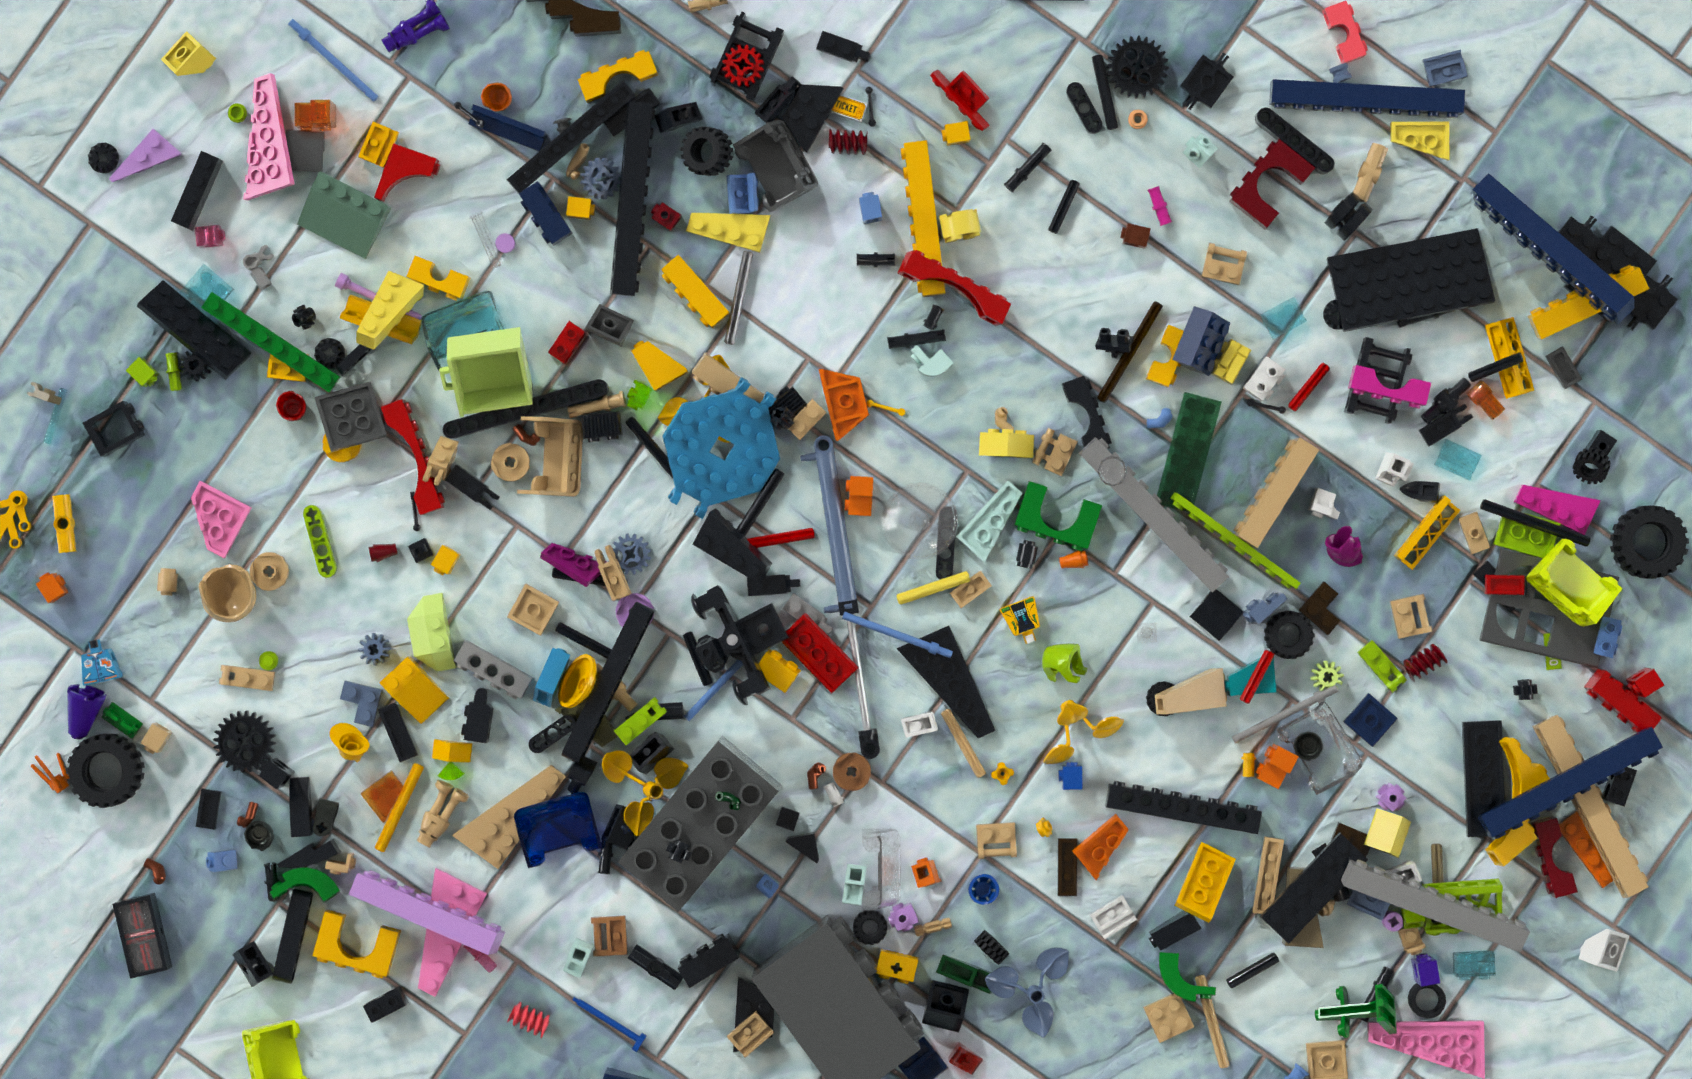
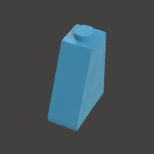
M552 648L535 686L533 701L551 708L569 663L570 654L560 648Z

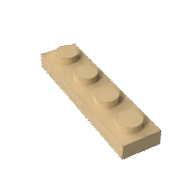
M1264 836L1252 908L1253 913L1262 914L1274 902L1284 844L1283 839Z

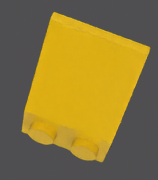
M411 656L406 657L379 682L420 724L449 699L446 693Z

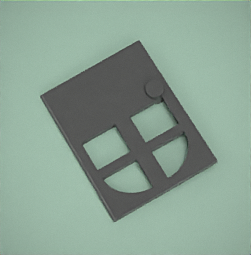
M1501 549L1495 575H1509L1513 570L1522 566H1531L1532 570L1542 558ZM1595 571L1601 578L1613 577L1619 581L1618 576ZM1527 583L1525 596L1490 594L1480 641L1598 668L1601 655L1594 654V648L1602 617L1597 624L1584 627L1579 626L1551 602L1535 599V588ZM1613 602L1603 614L1604 617L1610 618ZM1497 604L1521 609L1514 639L1506 635L1498 624L1496 615ZM1530 611L1554 617L1547 647L1523 641Z

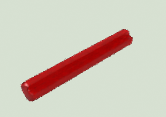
M813 528L747 538V540L753 546L759 548L815 538Z

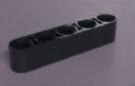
M1264 107L1256 113L1255 122L1259 127L1277 141L1280 139L1314 166L1316 172L1324 175L1334 168L1335 162L1330 155L1273 110ZM1260 113H1267L1269 121L1263 122L1260 119ZM1275 125H1282L1284 133L1278 134L1275 131ZM1292 136L1297 137L1299 139V145H1292L1290 143V138ZM1307 148L1312 149L1314 151V157H1307L1305 155V150ZM1322 160H1326L1329 163L1327 170L1321 168L1320 162Z
M296 888L292 891L273 971V980L289 984L293 982L311 908L313 892Z

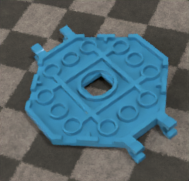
M743 377L740 378L735 389L728 390L722 394L703 397L697 401L682 403L662 436L675 485L668 498L670 502L677 505L683 492L700 501L693 512L701 519L705 516L710 505L761 491L780 460L768 409L774 404L776 398L767 391L761 403L743 394L751 385ZM719 436L734 444L725 459L710 452Z

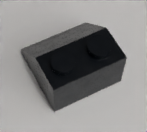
M932 980L922 1023L959 1033L964 1019L969 989Z

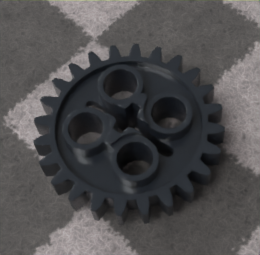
M1138 35L1136 41H1134L1133 37L1130 36L1128 43L1123 39V46L1117 43L1115 45L1117 51L1111 50V54L1114 57H1108L1107 59L1112 62V64L1106 65V68L1111 69L1107 76H1113L1109 82H1116L1114 89L1120 87V94L1126 91L1128 98L1132 93L1135 99L1138 98L1139 94L1145 98L1146 92L1153 95L1152 89L1158 91L1160 88L1157 84L1163 85L1165 83L1161 78H1167L1168 76L1163 72L1169 69L1168 66L1164 65V63L1168 62V59L1162 58L1166 53L1165 51H1158L1161 45L1154 47L1155 40L1148 43V37H1146L1144 41H1141L1140 35ZM1140 51H1143L1144 54L1140 63V68L1142 69H1139L1133 84L1131 80L1135 72L1134 66L1138 62ZM1126 52H1135L1136 58L1133 60L1128 59ZM1151 56L1155 61L1154 64L1147 65L1144 61L1145 57ZM1121 70H1129L1130 77L1123 78L1120 74ZM1146 75L1149 78V82L1146 84L1141 83L1139 76Z
M246 710L244 715H242L241 711H237V717L231 713V720L225 717L223 718L225 725L222 723L218 724L221 731L216 730L214 732L219 736L213 739V741L218 742V745L213 748L219 749L216 756H223L220 760L221 763L227 761L226 768L233 765V771L240 767L241 773L245 772L246 768L248 772H252L253 766L258 770L260 768L259 763L262 765L265 762L264 759H271L268 753L275 752L271 746L275 745L276 742L271 741V738H274L276 734H270V731L274 728L267 727L269 720L262 722L263 715L256 718V712H253L250 716L249 710ZM240 723L246 725L245 733L239 732L238 725ZM254 727V732L248 737L246 741L248 744L243 745L238 755L235 756V752L243 743L241 738H246L249 735L251 728ZM255 734L262 736L260 744L254 741ZM229 739L235 741L236 746L234 749L228 747L227 742ZM245 750L251 752L250 760L244 758L243 752Z

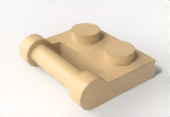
M1209 243L1201 277L1239 285L1247 251H1235ZM1213 253L1239 259L1238 264L1212 259Z
M1424 594L1390 601L1398 639L1433 631L1432 626H1429L1424 604ZM1412 602L1417 603L1421 628H1416L1411 606Z
M1015 822L976 824L978 859L994 856L1017 857ZM1010 842V848L984 849L983 844Z

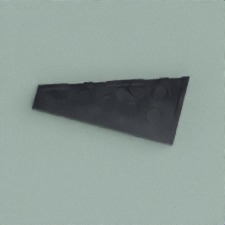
M949 625L919 639L929 643H938L940 647L953 651L951 658L937 653L934 655L929 653L928 650L910 643L896 648L977 738L995 731Z

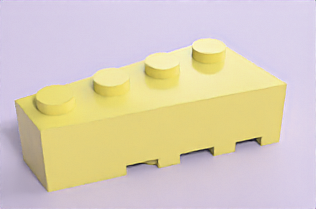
M388 271L357 330L356 343L374 350L390 333V330L395 325H398L401 318L407 312L409 313L413 305L421 300L424 294V285Z

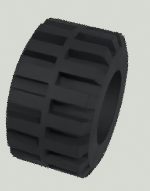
M702 126L694 128L692 133L688 132L686 134L687 139H683L682 143H684V146L680 148V151H683L681 159H685L683 164L689 167V171L698 175L716 176L719 175L718 172L723 173L725 171L724 167H729L730 163L728 161L733 159V156L730 155L734 151L730 147L732 142L727 139L729 136L726 133H723L720 129ZM709 140L713 147V154L705 162L701 156V148Z
M1281 611L1273 615L1271 620L1266 623L1264 641L1267 643V648L1278 657L1297 659V657H1302L1305 652H1308L1310 646L1313 645L1314 641L1312 640L1315 637L1313 625L1301 613ZM1291 623L1299 629V640L1293 646H1285L1279 641L1278 633L1284 624Z

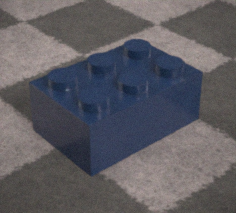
M1194 306L1172 360L1192 371L1209 376L1214 368V361L1222 349V343L1229 331L1230 322L1214 312Z

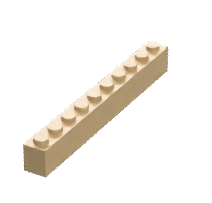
M1554 715L1532 726L1557 774L1584 761L1582 754L1579 751L1577 752L1574 747L1573 737L1565 730L1566 725L1561 717ZM1593 784L1590 786L1591 790L1583 794L1580 792L1574 794V799L1571 801L1622 898H1629L1648 888L1646 883L1648 880L1646 875L1639 870L1637 858L1630 853L1628 841L1620 834L1619 824L1611 817L1610 807L1602 800L1601 790Z

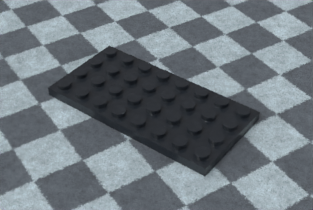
M1478 228L1327 257L1326 259L1343 332L1495 302Z

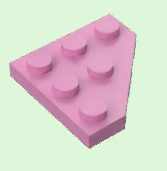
M199 481L191 496V500L197 513L206 548L220 557L226 558L252 507L203 481Z

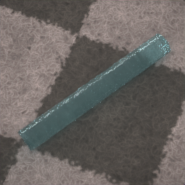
M60 388L58 397H61L62 400L60 405H54L43 443L51 444L67 389Z

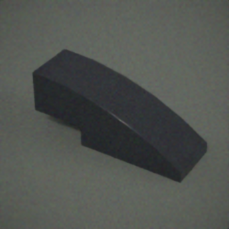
M309 777L290 778L289 809L291 837L313 835Z
M334 839L319 848H316L314 843H311L277 865L279 868L304 867L327 860L341 851Z

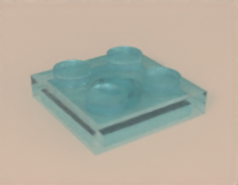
M203 264L179 293L205 316L210 318L212 315L201 308L210 293L213 292L226 300L234 288L206 264Z

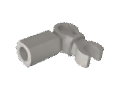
M267 245L262 246L258 253L246 255L243 259L244 266L252 271L250 274L260 290H264L272 284L262 267H258L262 264L263 260H271L274 257L272 253L268 256L264 255V251L269 248Z

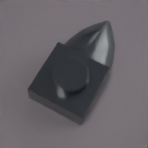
M1414 481L1400 487V491L1420 502L1438 503L1440 483Z

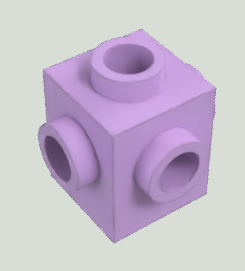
M1390 783L1384 784L1375 796L1379 800L1378 804L1385 811L1389 809L1392 812L1401 809L1405 804L1403 801L1406 799L1403 795L1405 791L1396 784L1394 786ZM1395 795L1396 798L1391 802L1390 796Z
M911 902L905 905L903 903L894 905L892 907L893 910L890 911L891 916L888 917L891 927H896L897 931L902 930V932L912 929V925L919 922ZM901 915L906 916V918L903 920H901L899 917Z

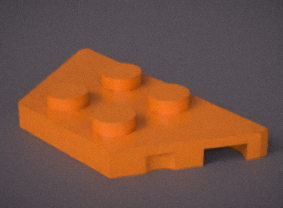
M819 369L835 440L839 441L869 416L860 377Z

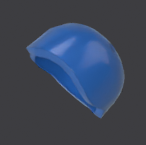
M982 874L972 879L968 887V893L975 903L987 905L998 897L999 885L991 875Z

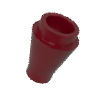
M395 543L373 544V546L368 547L371 562L376 561L378 563L393 555H398Z

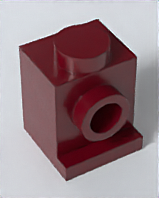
M663 202L660 205L656 204L651 211V214H653L652 219L670 232L673 231L682 217L680 213ZM663 212L668 213V217L666 219H663L661 217V214Z

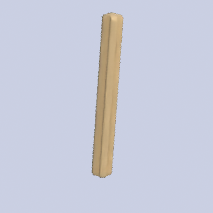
M1204 975L1195 977L1197 986L1208 987ZM1201 999L1219 1067L1226 1068L1230 1064L1212 999Z

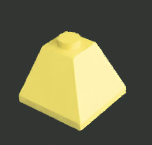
M186 31L161 60L177 76L204 73L206 69L212 66L216 58Z

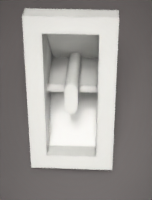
M1411 860L1385 870V873L1390 875L1396 873L1406 881H1422L1415 862Z

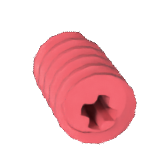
M520 1001L514 1006L507 1023L511 1019H513V1026L520 1022V1029L527 1026L528 1033L534 1029L535 1036L541 1032L542 1039L550 1022V1015L542 1018V1011L535 1015L536 1009L533 1008L529 1012V1005L522 1009V1002Z

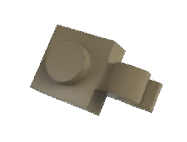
M31 382V385L35 387V391L33 393L27 392L29 396L60 405L62 398L56 396L55 391L44 388L43 391L41 384Z

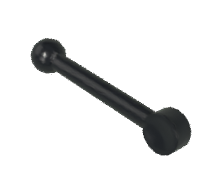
M867 87L865 89V92L868 95L870 120L868 124L869 126L874 127L876 125V121L873 117L871 97L873 89L871 87Z
M455 102L454 107L456 109H460L475 121L479 128L484 127V121L478 120L463 108L460 102Z
M1248 399L1246 402L1249 407L1254 405L1276 410L1281 414L1286 412V408L1283 406L1275 407L1254 402L1253 399Z
M413 491L410 492L414 517L413 530L419 531L421 527L418 524L414 500L415 492Z

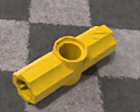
M70 494L52 496L55 516L53 525L57 534L58 552H76L75 520L72 516ZM64 518L68 521L66 529L61 527V521Z

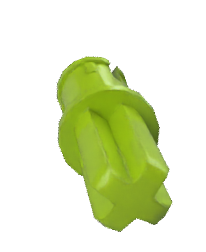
M177 352L165 354L168 369L166 373H168L171 391L182 389L180 372L182 371L179 369Z

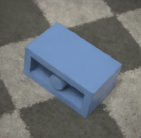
M874 192L862 194V197L859 198L863 224L882 221L878 194L874 195Z

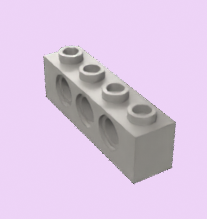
M468 640L464 641L454 659L458 668L467 671V669L474 672V677L482 681L484 678L491 682L490 685L498 690L503 688L508 691L507 695L514 699L518 697L520 699L523 698L534 678ZM474 656L479 657L481 660L479 667H475L471 663ZM490 666L497 668L498 673L496 676L489 675L488 668ZM507 675L514 677V684L512 686L505 683Z

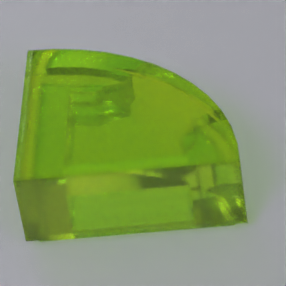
M449 762L437 776L444 780H456L465 773L453 762Z

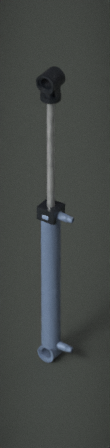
M820 436L814 442L815 453L801 455L800 459L801 461L816 460L830 546L838 604L830 605L823 609L824 613L840 612V616H842L844 612H848L854 615L859 613L834 446L828 436ZM821 440L829 442V448L825 451L820 450L818 447ZM847 621L852 659L859 667L855 671L863 724V730L858 731L860 748L865 758L873 759L880 752L877 728L871 729L855 623ZM873 744L876 750L874 753L868 754L865 752V746Z

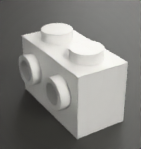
M1266 356L1242 389L1260 402L1264 399L1268 400L1274 392L1272 388L1275 383L1279 385L1285 377L1283 374L1285 369Z

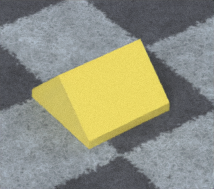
M1376 808L1364 845L1399 858L1411 821L1402 816Z

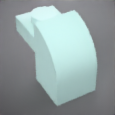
M917 345L911 350L913 360L917 364H923L918 371L925 376H939L954 364L942 349L930 359Z
M576 938L563 971L581 978L594 945Z

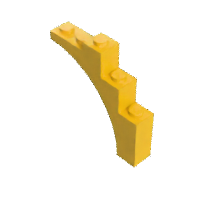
M1504 737L1499 741L1511 769L1513 783L1512 798L1550 779L1543 765L1531 763L1532 761L1529 756L1521 750V744L1518 740ZM1529 819L1523 821V826L1515 830L1512 828L1506 830V835L1495 839L1485 849L1495 865H1507L1537 839L1533 826L1528 823Z

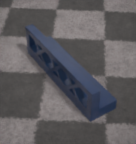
M473 104L471 108L473 111L472 115L478 120L484 121L485 125L483 128H479L476 122L470 118L468 123L470 126L538 152L541 151L547 136L545 131Z

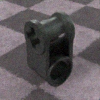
M319 799L313 825V831L317 836L323 837L332 832L339 809L338 802ZM325 823L324 826L327 827V830L321 832L319 825Z

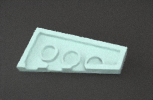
M1008 480L956 536L983 562L986 561L1022 492Z

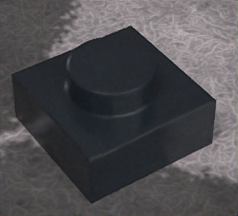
M782 807L776 825L794 831L800 812Z

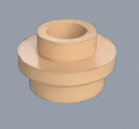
M1134 110L1128 117V122L1134 129L1143 128L1148 120L1146 113L1142 110ZM1136 116H1139L1141 118L1140 123H1136L1134 121V118Z

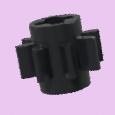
M303 304L293 310L292 321L296 327L302 326L303 330L315 324L316 314L311 307L306 308Z
M787 406L784 408L777 407L771 413L773 419L770 422L778 431L781 428L788 430L794 424L792 418L795 415Z
M1532 679L1517 680L1518 685L1513 686L1514 695H1518L1519 700L1534 699L1533 694H1538L1537 684H1532Z
M677 839L674 844L669 842L666 851L670 852L668 858L682 863L683 859L688 861L692 852L688 851L690 845Z

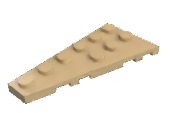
M550 765L452 836L499 869L566 778V775Z

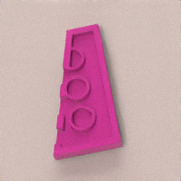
M1521 485L1514 503L1585 535L1601 500Z

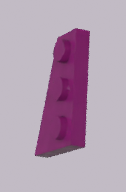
M551 543L541 552V559L585 587L601 574L598 562L593 560V557L586 554L584 557L575 554L574 550L555 543Z

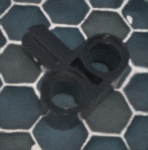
M584 756L580 764L574 763L567 777L571 779L568 786V791L571 794H577L581 786L586 785L598 762Z

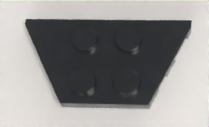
M802 84L784 114V121L806 153H808L831 110L842 94L843 87Z
M738 977L735 1028L757 1011L769 1027L773 1029L774 1009L757 986ZM733 1045V1052L739 1051V1050Z

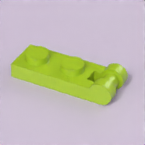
M1370 640L1357 652L1392 693L1397 690L1396 687L1407 681L1405 676L1373 640ZM1393 673L1396 678L1391 682L1388 677Z
M656 697L614 730L625 745L629 744L667 712L664 707L662 708L657 703ZM651 707L656 712L653 716L648 711Z

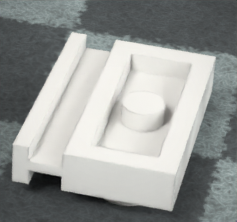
M1123 895L1090 914L1104 939L1137 920Z

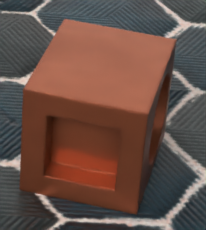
M1128 223L1121 231L1120 238L1123 239L1122 244L1145 249L1151 228Z

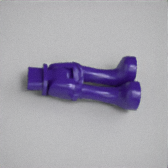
M426 0V8L422 12L406 21H400L398 26L387 33L388 36L381 39L389 53L395 49L400 50V48L410 44L414 45L417 43V40L433 31L441 30L444 32L450 29L444 16L440 14L441 11L434 0ZM438 15L433 21L414 31L413 28L415 26L426 21L431 17Z

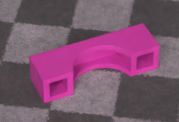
M1355 365L1352 369L1348 389H1352V393L1364 395V392L1372 394L1371 398L1382 400L1383 397L1390 398V402L1401 404L1402 401L1407 402L1409 407L1420 409V406H1426L1431 383L1412 378L1400 389H1389L1378 381L1375 369Z

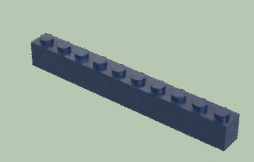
M1273 79L1270 82L1269 105H1274V108L1277 109L1293 106V109L1296 110L1312 107L1314 111H1324V108H1332L1333 112H1343V109H1351L1352 113H1362V110H1370L1371 114H1381L1382 111H1389L1390 115H1401V112H1408L1409 116H1420V113H1427L1428 117H1439V114H1445L1447 118H1458V115L1464 113L1465 90Z
M1647 727L1478 816L1488 837L1498 839L1506 835V830L1510 828L1515 830L1523 826V821L1527 819L1532 821L1540 817V812L1544 810L1549 812L1557 808V803L1561 801L1566 803L1574 799V794L1578 792L1583 794L1591 790V785L1595 783L1598 785L1608 781V776L1622 774L1625 772V767L1639 765L1642 763V758L1656 756L1659 754L1658 750L1663 748L1653 728Z

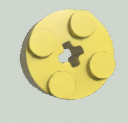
M977 209L952 212L948 216L947 214L939 216L945 243L955 242L962 239V237L963 240H968L980 236L981 229Z

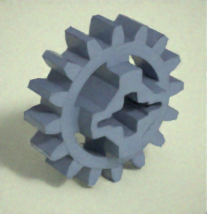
M594 158V161H588L589 166H583L585 173H580V176L584 177V180L580 181V183L585 184L583 191L589 190L588 196H594V199H607V196H614L612 191H619L616 185L620 184L618 177H621V174H617L616 171L619 167H613V161H608L607 158ZM600 177H606L600 181H596V179H599Z
M627 533L625 539L621 536L618 537L619 543L613 542L616 546L615 549L613 548V551L621 569H625L626 575H628L629 570L634 575L636 574V569L642 572L643 565L648 567L646 560H650L651 557L647 556V553L651 552V549H646L649 543L642 542L644 537L641 536L639 539H636L637 535L633 534L632 538H630ZM634 541L633 545L626 547L623 543ZM640 546L643 549V558L639 556ZM632 549H634L633 554L635 555V558L631 557L627 559L628 554L626 553V551H631ZM618 551L622 552L623 559L621 562L618 558ZM635 561L638 563L635 567H627L630 562Z

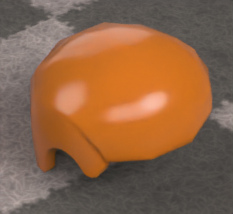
M496 82L488 84L482 90L481 99L485 107L499 112L505 110L511 104L512 94L505 84Z

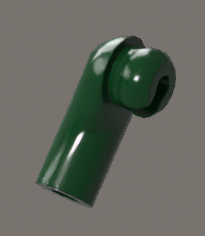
M718 791L715 794L717 801L730 802V809H740L741 801L738 797L729 792Z

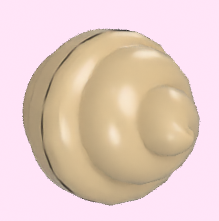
M1331 899L1318 914L1329 916L1334 910L1335 901Z

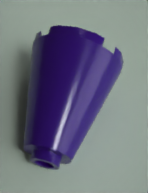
M80 684L68 686V733L73 739L81 740L83 737H87L106 699L105 692L99 688L86 685L85 688H79Z

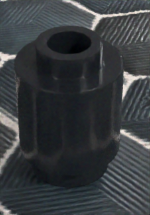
M1024 540L1023 543H1019L1016 557L1017 566L1032 569L1038 550L1035 542Z

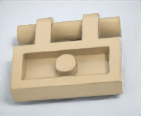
M1048 428L1041 437L1042 442L1038 450H1035L1033 454L1035 457L1032 463L1039 466L1043 459L1047 461L1044 469L1062 476L1078 441L1061 433L1058 439L1055 440L1052 438L1055 431ZM1049 444L1054 445L1050 456L1045 454Z

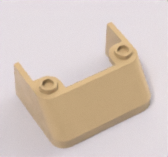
M521 417L522 421H534L535 434L538 437L545 438L543 476L533 478L531 490H517V494L573 497L578 495L581 484L582 423L579 420Z

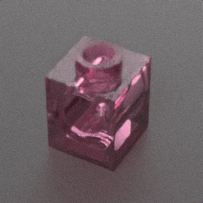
M221 226L195 227L197 247L223 246V241H225L226 237L225 231Z

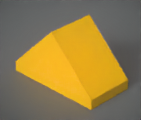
M434 739L432 758L447 762H471L473 743Z

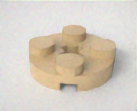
M506 443L495 450L491 460V467L497 477L505 481H517L528 472L530 458L527 451L520 445ZM508 457L516 460L512 468L505 464L508 462Z
M262 553L250 565L251 580L262 590L271 591L279 589L286 583L289 576V566L285 558L277 553ZM268 566L274 569L271 577H268V574L264 572L268 569Z

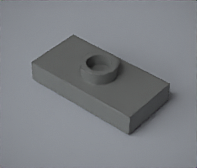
M1563 346L1545 356L1564 389L1582 380Z

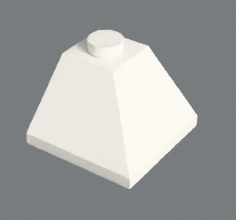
M1605 929L1585 940L1580 949L1579 959L1617 972L1630 935Z

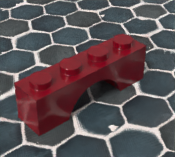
M1552 816L1531 822L1535 830L1534 833L1537 836L1535 851L1538 858L1541 857L1542 861L1540 869L1548 882L1545 883L1547 893L1551 894L1554 898L1578 892L1573 873L1560 870L1552 859L1553 846L1562 837L1558 819Z

